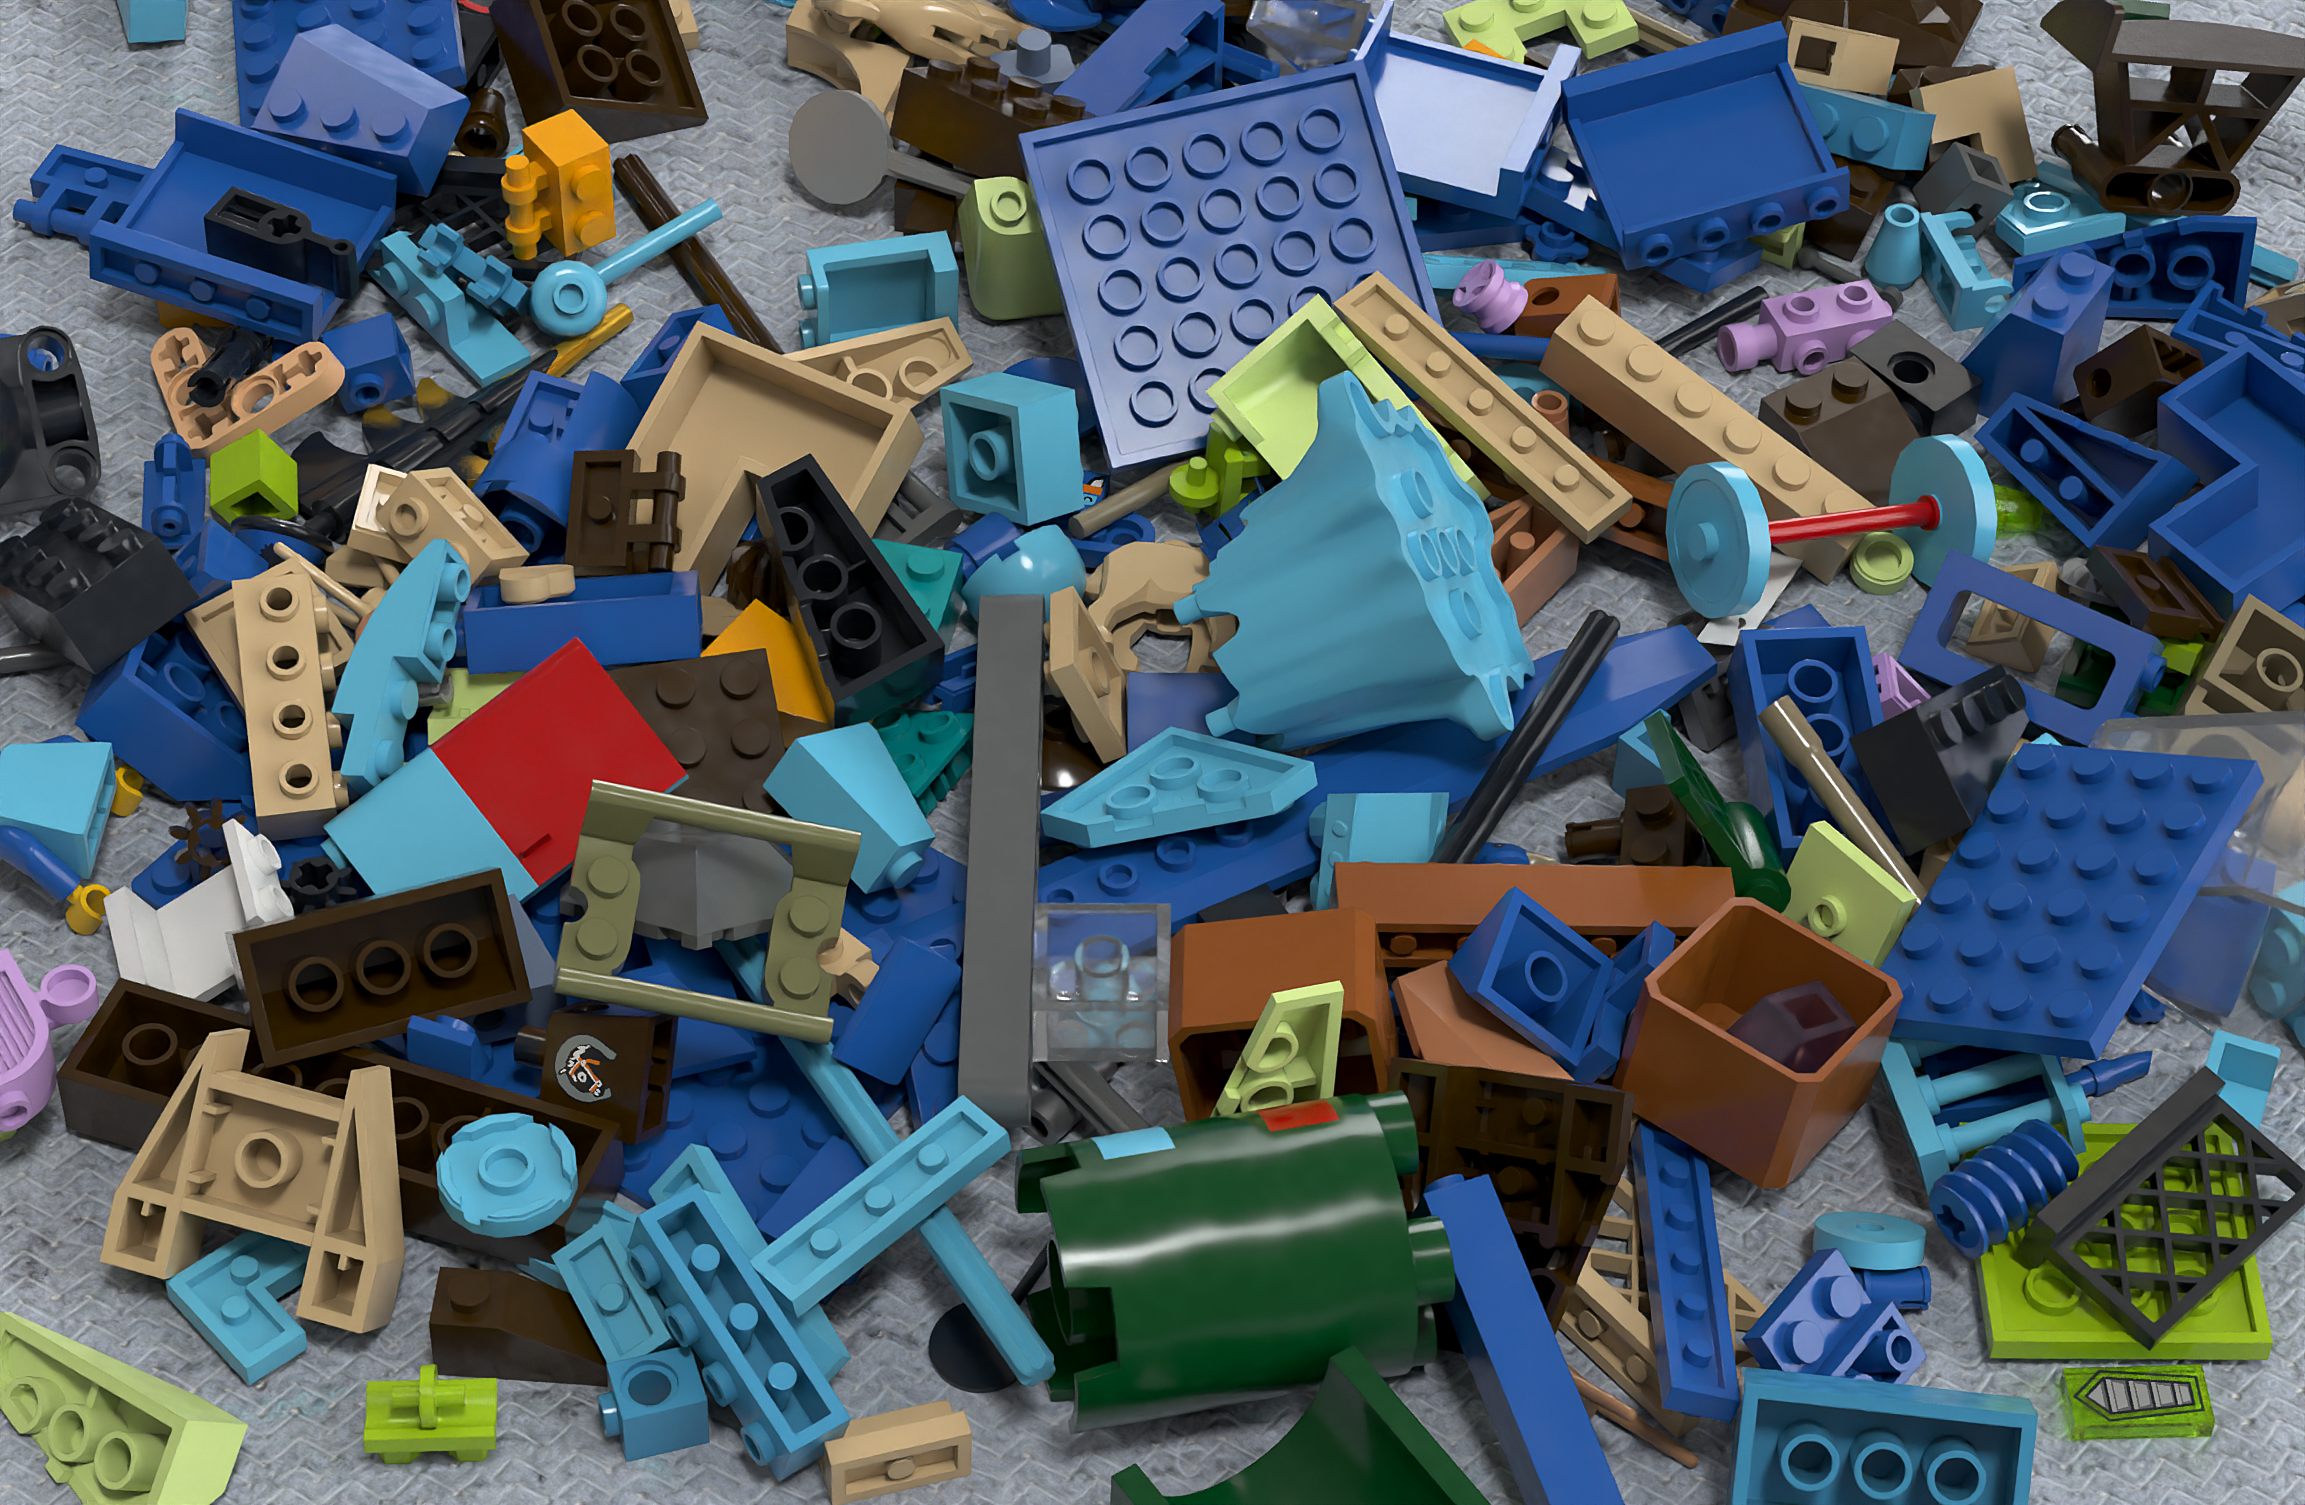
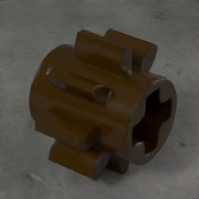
M214 796L210 809L199 812L193 804L186 802L184 804L185 810L190 818L187 820L185 827L175 825L170 826L168 830L172 837L184 840L186 847L179 850L174 856L178 865L186 864L193 858L199 863L198 871L201 880H207L211 867L223 865L226 868L232 862L224 831L220 835L224 846L220 850L213 852L207 845L201 846L198 849L194 848L201 841L197 830L205 824H208L214 831L223 828L222 825L232 818L241 825L247 820L243 811L236 812L229 818L222 814L223 805L219 796Z

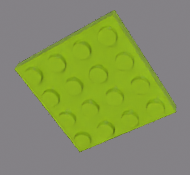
M1959 1122V1126L1970 1122ZM2082 1123L2081 1126L2087 1151L2075 1155L2079 1162L2078 1177L2139 1123ZM2061 1124L2053 1125L2052 1127L2066 1139ZM2213 1124L2204 1132L2207 1153L2235 1155L2232 1138L2216 1124ZM2191 1144L2184 1151H2192ZM1983 1148L1960 1154L1959 1165L1966 1159H1973L1974 1155ZM2165 1167L2162 1169L2165 1190L2197 1193L2194 1169ZM2209 1170L2213 1195L2244 1197L2239 1173ZM2149 1182L2142 1188L2150 1189ZM2123 1204L2120 1207L2123 1228L2155 1231L2152 1206ZM2167 1208L2170 1232L2202 1235L2199 1211ZM2215 1212L2218 1237L2247 1239L2249 1237L2246 1215ZM2028 1218V1224L2018 1232L2009 1231L2008 1238L1999 1245H1989L1988 1251L1978 1259H1974L1989 1358L2268 1360L2273 1340L2255 1255L2150 1351L2051 1262L2046 1260L2039 1268H2035L2017 1251L2019 1244L2033 1221L2032 1218ZM2107 1220L2100 1226L2108 1227ZM2081 1242L2072 1250L2091 1268L2113 1269L2110 1244ZM2125 1246L2128 1271L2160 1274L2157 1249ZM2172 1250L2175 1275L2205 1277L2207 1275L2205 1253ZM2220 1254L2221 1262H2222L2228 1255ZM2130 1289L2131 1303L2153 1323L2165 1314L2163 1291ZM2178 1293V1299L2180 1300L2187 1293Z

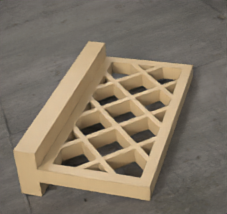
M1621 1176L1612 1199L1629 1214V1219L1605 1215L1598 1234L1627 1239L1628 1254L1591 1247L1558 1328L1675 1438H1679L1697 1428L1700 1417H1690L1678 1411L1662 1408L1653 1325L1640 1313L1651 1314L1649 1293L1639 1291V1277L1647 1278L1645 1258L1639 1256L1640 1242L1643 1241L1637 1191L1628 1180ZM1722 1267L1739 1386L1741 1366L1760 1368L1747 1346L1736 1344V1329L1749 1331L1768 1308ZM1593 1268L1627 1274V1289L1611 1286Z

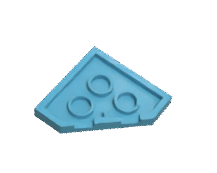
M1170 726L1041 811L1040 816L1045 836L1071 842L1081 848H1095L1275 815L1291 808L1295 800L1316 787L1318 783L1314 762Z

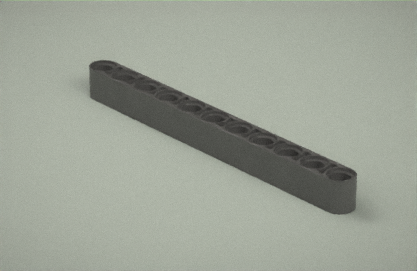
M1044 594L980 595L958 1098L964 1095L1001 1127H1030L1045 686L1044 662L1046 654Z

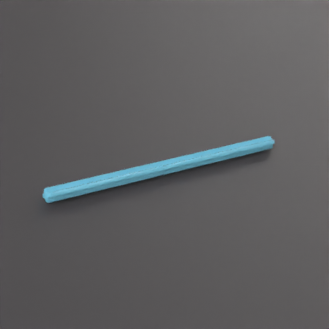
M753 935L735 941L725 940L724 938L712 941L753 1002L765 1005L761 997V978L766 950L756 936ZM778 1036L869 1167L902 1142L848 1065L831 1055L834 1048L831 1042H829V1045ZM943 1203L915 1225L913 1230L1021 1384L1035 1387L1042 1380H1049L1055 1373L1054 1355L946 1203Z

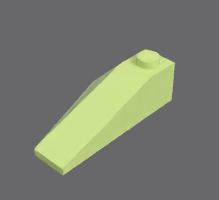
M1340 980L1271 994L1210 1118L1333 1097L1344 989Z
M0 1312V1409L18 1433L31 1435L49 1459L44 1466L56 1482L67 1483L83 1505H210L225 1492L248 1424L200 1396L12 1312Z

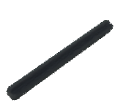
M1598 609L1590 612L1428 862L1448 864L1473 863L1618 638L1621 624L1615 616H1608L1603 610Z

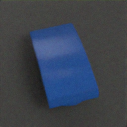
M412 1015L407 1027V1061L480 1082L489 1057L475 1034V1029L467 1023L444 1015L437 1016L435 1022Z

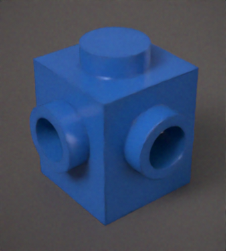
M391 312L322 333L323 343L336 356L345 369V377L337 394L348 414L416 394L411 351Z

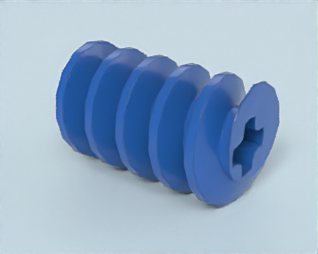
M2039 1119L2025 1120L2013 1132L2004 1134L1992 1146H1986L1974 1155L1973 1159H1966L1953 1172H1947L1937 1179L1928 1197L1930 1209L1947 1241L1964 1256L1978 1259L1988 1251L1989 1245H1999L2008 1238L2009 1231L2018 1232L2028 1224V1218L2034 1219L2036 1214L2068 1187L2067 1182H2073L2078 1177L2079 1162L2063 1135L2050 1124Z

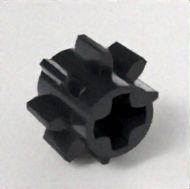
M325 856L310 857L299 862H293L289 873V880H279L281 889L292 904L294 915L358 899L357 890L354 888L352 869L348 867L338 870L337 866Z

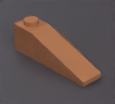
M1446 959L1397 977L1391 984L1413 1054L1418 1058L1427 1061L1496 1068L1574 1080L1550 1056L1470 997L1447 965L1448 961Z

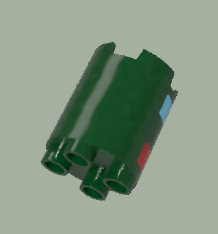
M1402 1090L1365 1096L1353 1093L1019 1151L1016 1158L1014 1179L1018 1214L1048 1213L1053 1231L1048 1234L1047 1260L1051 1287L1026 1295L1031 1324L1054 1355L1055 1373L1049 1380H1045L1050 1400H1074L1073 1414L1071 1419L1068 1420L1070 1435L1316 1391L1320 1389L1325 1378L1329 1358L1352 1345L1358 1349L1382 1379L1405 1375L1415 1366L1435 1363L1437 1358V1332L1431 1304L1453 1300L1455 1294V1271L1449 1239L1441 1219L1437 1215L1407 1220L1397 1177L1412 1175L1417 1172L1419 1151L1412 1110Z

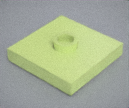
M1823 820L1809 825L1786 876L1791 887V900L1785 911L1781 914L1862 961L1869 959L1871 965L1879 970L1893 949L1917 897Z

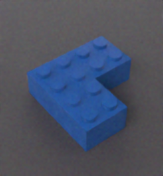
M2247 340L2157 399V449L2173 456L2201 477L2198 481L2205 488L2148 525V556L2154 563H2158L2161 555L2170 557L2224 621L2227 620L2249 593L2277 612H2280L2305 595V382L2252 341Z

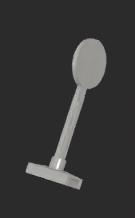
M832 89L810 97L796 112L789 130V157L797 178L811 194L827 203L849 205L869 198L886 182L888 175L963 199L974 180L984 179L896 151L893 147V137L890 135V128L886 117L872 100L852 90Z

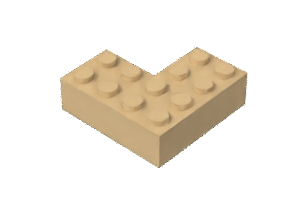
M697 320L626 449H635L641 458L640 472H656L657 454L659 452L673 451L682 455L681 475L686 478L685 499L678 502L677 527L682 530L681 551L674 555L673 572L699 570L701 595L709 596L728 562L732 550L735 549L756 511L757 480L811 453L869 537L872 538L924 443L925 437L909 408ZM638 499L636 524H652L654 500ZM633 552V573L650 574L648 572L649 552Z

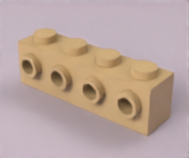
M310 572L231 581L259 834L265 836L269 841L329 835L323 826L337 816V810L346 809L350 805L347 781L340 775L341 770H332L330 751L342 750L343 743L340 721L331 712H326L324 692L336 691L332 652L319 654L317 634L330 633L326 595L313 596Z

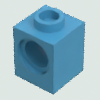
M680 1346L606 1364L608 1393L597 1395L599 1415L605 1436L618 1435L626 1462L710 1443L708 1403L691 1346L686 1348Z

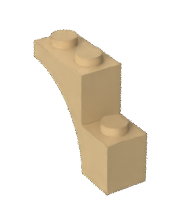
M797 0L785 24L788 65L814 73L828 80L840 90H852L872 100L886 117L889 128H891L903 69L914 68L913 53L904 48L875 43V26L863 19L851 32L837 33L829 26L824 14L812 7L811 0ZM893 137L894 147L898 145L900 139Z

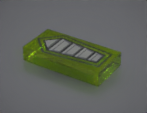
M2202 1365L2063 1368L2059 1384L2071 1440L2211 1437L2215 1418Z

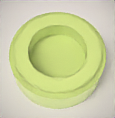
M1887 532L1870 533L1852 553L1850 560L1851 576L1854 582L1868 593L1875 595L1896 593L1907 584L1914 563L1913 553L1909 545L1894 534Z

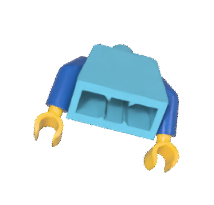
M61 735L38 743L9 744L2 749L0 754V859L5 860L30 877L57 901L67 899L71 903L65 913L69 926L79 934L92 935L103 924L101 916L106 914L103 899L109 896L111 892L99 884H91L83 888L79 882L81 878L90 879L110 811L120 816H129L134 813L143 801V794L139 789L145 782L144 776L129 764L122 765L118 770H115L112 743L81 742L70 735Z

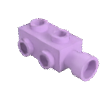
M1868 279L1763 299L1757 325L1751 326L1748 322L1744 321L1721 326L1717 336L1718 352L1722 364L1729 372L1754 368L1759 360L1771 358L1779 372L1798 369L1802 374L1811 375L1822 370L1829 362L1846 359L1849 348L1894 321V316L1888 302L1880 298Z

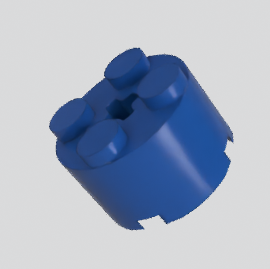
M532 431L523 432L518 440L510 441L500 446L492 455L471 491L530 554L521 567L564 565L574 456L552 445L544 435Z

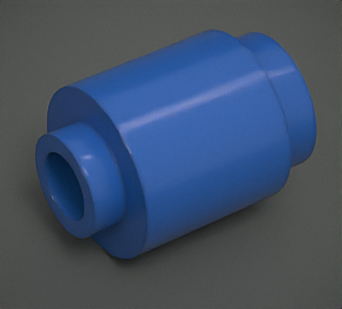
M989 512L947 541L943 546V550L963 553L964 587L970 576L994 554L997 553L999 558L1004 561L1012 554L1020 551L1013 541L1026 533L1019 523L1011 522L998 512Z

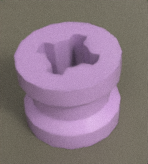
M1488 259L1478 263L1464 275L1454 291L1452 301L1454 306L1462 313L1474 314L1477 317L1478 327L1486 334H1499L1507 329L1522 313L1528 300V292L1519 282H1508L1504 278L1502 267L1494 260Z

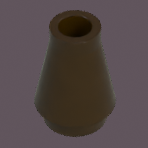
M482 88L474 93L471 105L454 139L456 146L463 155L497 158L507 149L510 134L505 114L506 102L504 96L499 91L493 88Z

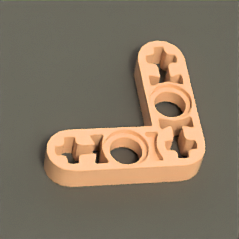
M181 327L170 330L160 337L153 346L150 355L152 367L177 433L189 444L191 454L196 459L206 458L207 466H210L211 454L252 431L260 428L268 436L324 402L338 391L345 377L344 366L324 343L318 341L308 342L235 385L219 405L211 408L202 407L196 403L185 406L187 399L190 397L189 392L195 388L187 387L189 378L202 367V364L212 355V352L192 329ZM181 357L184 358L185 363L189 366L183 370L179 369ZM290 386L291 388L287 391L285 388ZM269 394H274L268 406L257 413H251L252 408L260 399ZM236 417L239 418L237 422L234 421Z

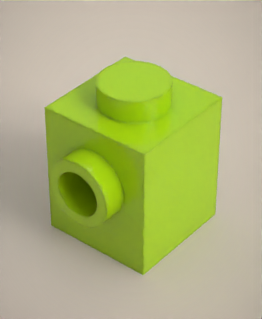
M258 428L210 455V484L208 486L210 506L229 524L235 518L243 515H262L288 520L298 514L297 463Z

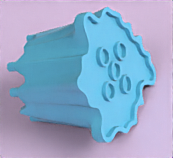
M1348 370L1324 380L1317 389L1318 429L1316 438L1288 478L1244 508L1239 517L1245 525V529L1239 536L1218 550L1217 559L1209 563L1210 575L1205 580L1192 586L1194 594L1173 603L1174 613L1183 626L1204 617L1209 618L1230 614L1237 616L1240 622L1236 635L1212 654L1229 682L1239 694L1228 706L1206 715V723L1214 737H1219L1235 729H1241L1254 734H1267L1258 739L1255 747L1276 753L1289 752L1400 723L1449 719L1469 729L1477 738L1483 741H1489L1511 732L1514 729V718L1508 692L1523 689L1524 679L1534 677L1535 668L1521 636L1513 603L1504 589L1492 562L1491 545L1494 542V533L1483 502L1478 494L1457 475L1438 438L1431 430L1424 426L1411 405L1396 410L1388 398L1372 405L1359 380Z

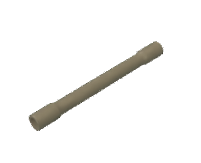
M1786 695L1780 698L1757 716L1758 721L1787 761L1799 770L1849 841L1917 897L1907 919L1910 922L1928 892L1825 752L1821 739L1790 696Z

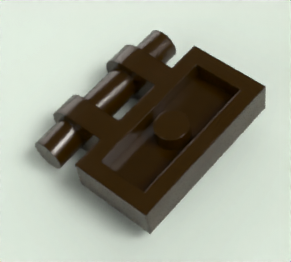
M635 449L574 451L564 565L574 567V576L631 575L633 552L636 551L649 552V573L673 572L674 555L681 551L682 530L677 527L678 502L685 499L686 478L681 475V454L673 451L659 452L657 454L656 472H640L641 458ZM638 499L654 500L652 524H636Z

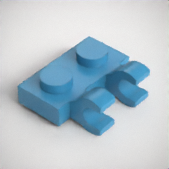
M439 223L437 227L430 224L418 241L419 246L422 248L417 255L419 262L437 274L443 272L454 284L457 283L460 277L469 282L466 293L499 316L504 317L509 309L523 319L529 312L528 302L531 291L512 277L511 267L492 255H489L485 260L464 246L463 236L444 223Z

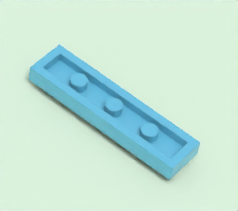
M962 1095L749 1261L772 1297L796 1318H799L1011 1151L1012 1146L1009 1134Z

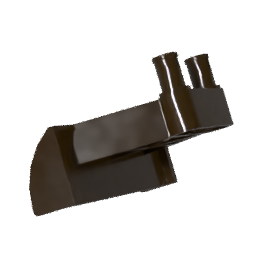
M2063 0L2058 2L2042 18L2040 27L2093 72L2098 141H2094L2078 124H2075L2073 128V125L2070 123L2061 126L2051 139L2052 151L2071 166L2073 180L2104 209L2111 212L2178 217L2182 215L2186 217L2195 215L2222 216L2228 213L2235 206L2241 190L2239 179L2231 172L2305 77V38L2221 23L2186 20L2123 21L2125 9L2121 4L2113 0ZM2128 63L2172 66L2170 80L2129 77ZM2216 70L2250 72L2241 85L2212 83ZM2210 115H2213V116H2216V117H2215L2213 120H2211ZM2184 125L2193 147H2188L2174 132Z

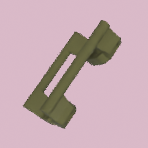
M593 779L580 828L568 896L576 899L581 904L584 916L573 923L564 922L555 964L552 993L829 1045L834 1019L827 1016L834 975L820 967L817 961V953L826 948H835L838 942L846 889L859 852L861 832ZM653 819L791 846L793 877L790 890L778 902L769 927L761 978V997L765 1005L616 976L622 970L630 950L641 887L640 873L635 863L631 860L633 846Z

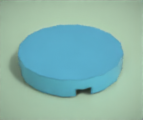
M520 1113L488 1115L463 1126L452 1136V1145L446 1149L444 1155L441 1152L436 1163L439 1199L451 1219L473 1233L496 1238L528 1235L551 1225L570 1207L578 1188L575 1149L564 1132L549 1123V1128L542 1124L534 1123L533 1116Z

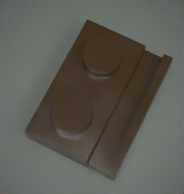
M2100 545L2094 546L2085 566L2103 587V594L2115 602L2130 619L2131 627L2157 637L2158 640H2163L2165 636L2192 640L2195 633L2198 632L2207 642L2216 643L2226 622L2170 557L2161 555L2158 563H2154L2147 553Z

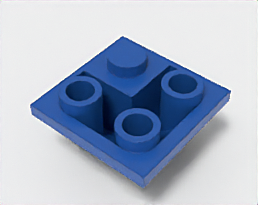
M635 933L632 934L630 950L622 970L616 975L617 977L737 999L725 963L718 950L711 947L693 950L682 947V941L671 939L670 937L657 940ZM679 1017L672 1079L757 1059V1051L749 1030Z

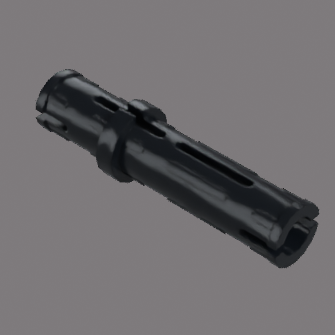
M241 326L226 331L218 339L212 355L202 364L200 369L190 376L187 387H195L189 392L190 398L202 407L211 408L219 405L244 375L253 373L261 365L264 359V352L272 346V340L275 337L267 336L266 334Z

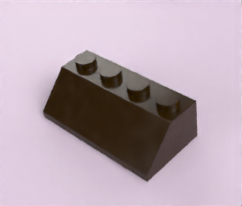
M486 867L225 932L241 1001L265 1069L407 1033V1027L412 1015L434 1022L439 1015L462 1019L533 1000L500 867Z

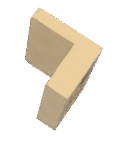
M939 1400L851 1420L844 1437L824 1442V1456L817 1459L831 1505H842L971 1475L972 1432L965 1411L953 1413L951 1404L947 1400Z

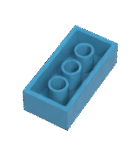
M1741 1366L1739 1380L1741 1402L1735 1416L1726 1505H2028L2038 1414L2029 1398Z

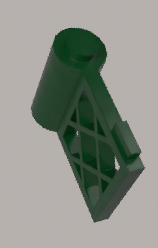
M1661 710L1645 719L1644 723L1666 784L1702 833L1713 867H1731L1735 897H1752L1780 914L1784 912L1791 900V887L1762 813L1754 805L1742 801L1726 803Z

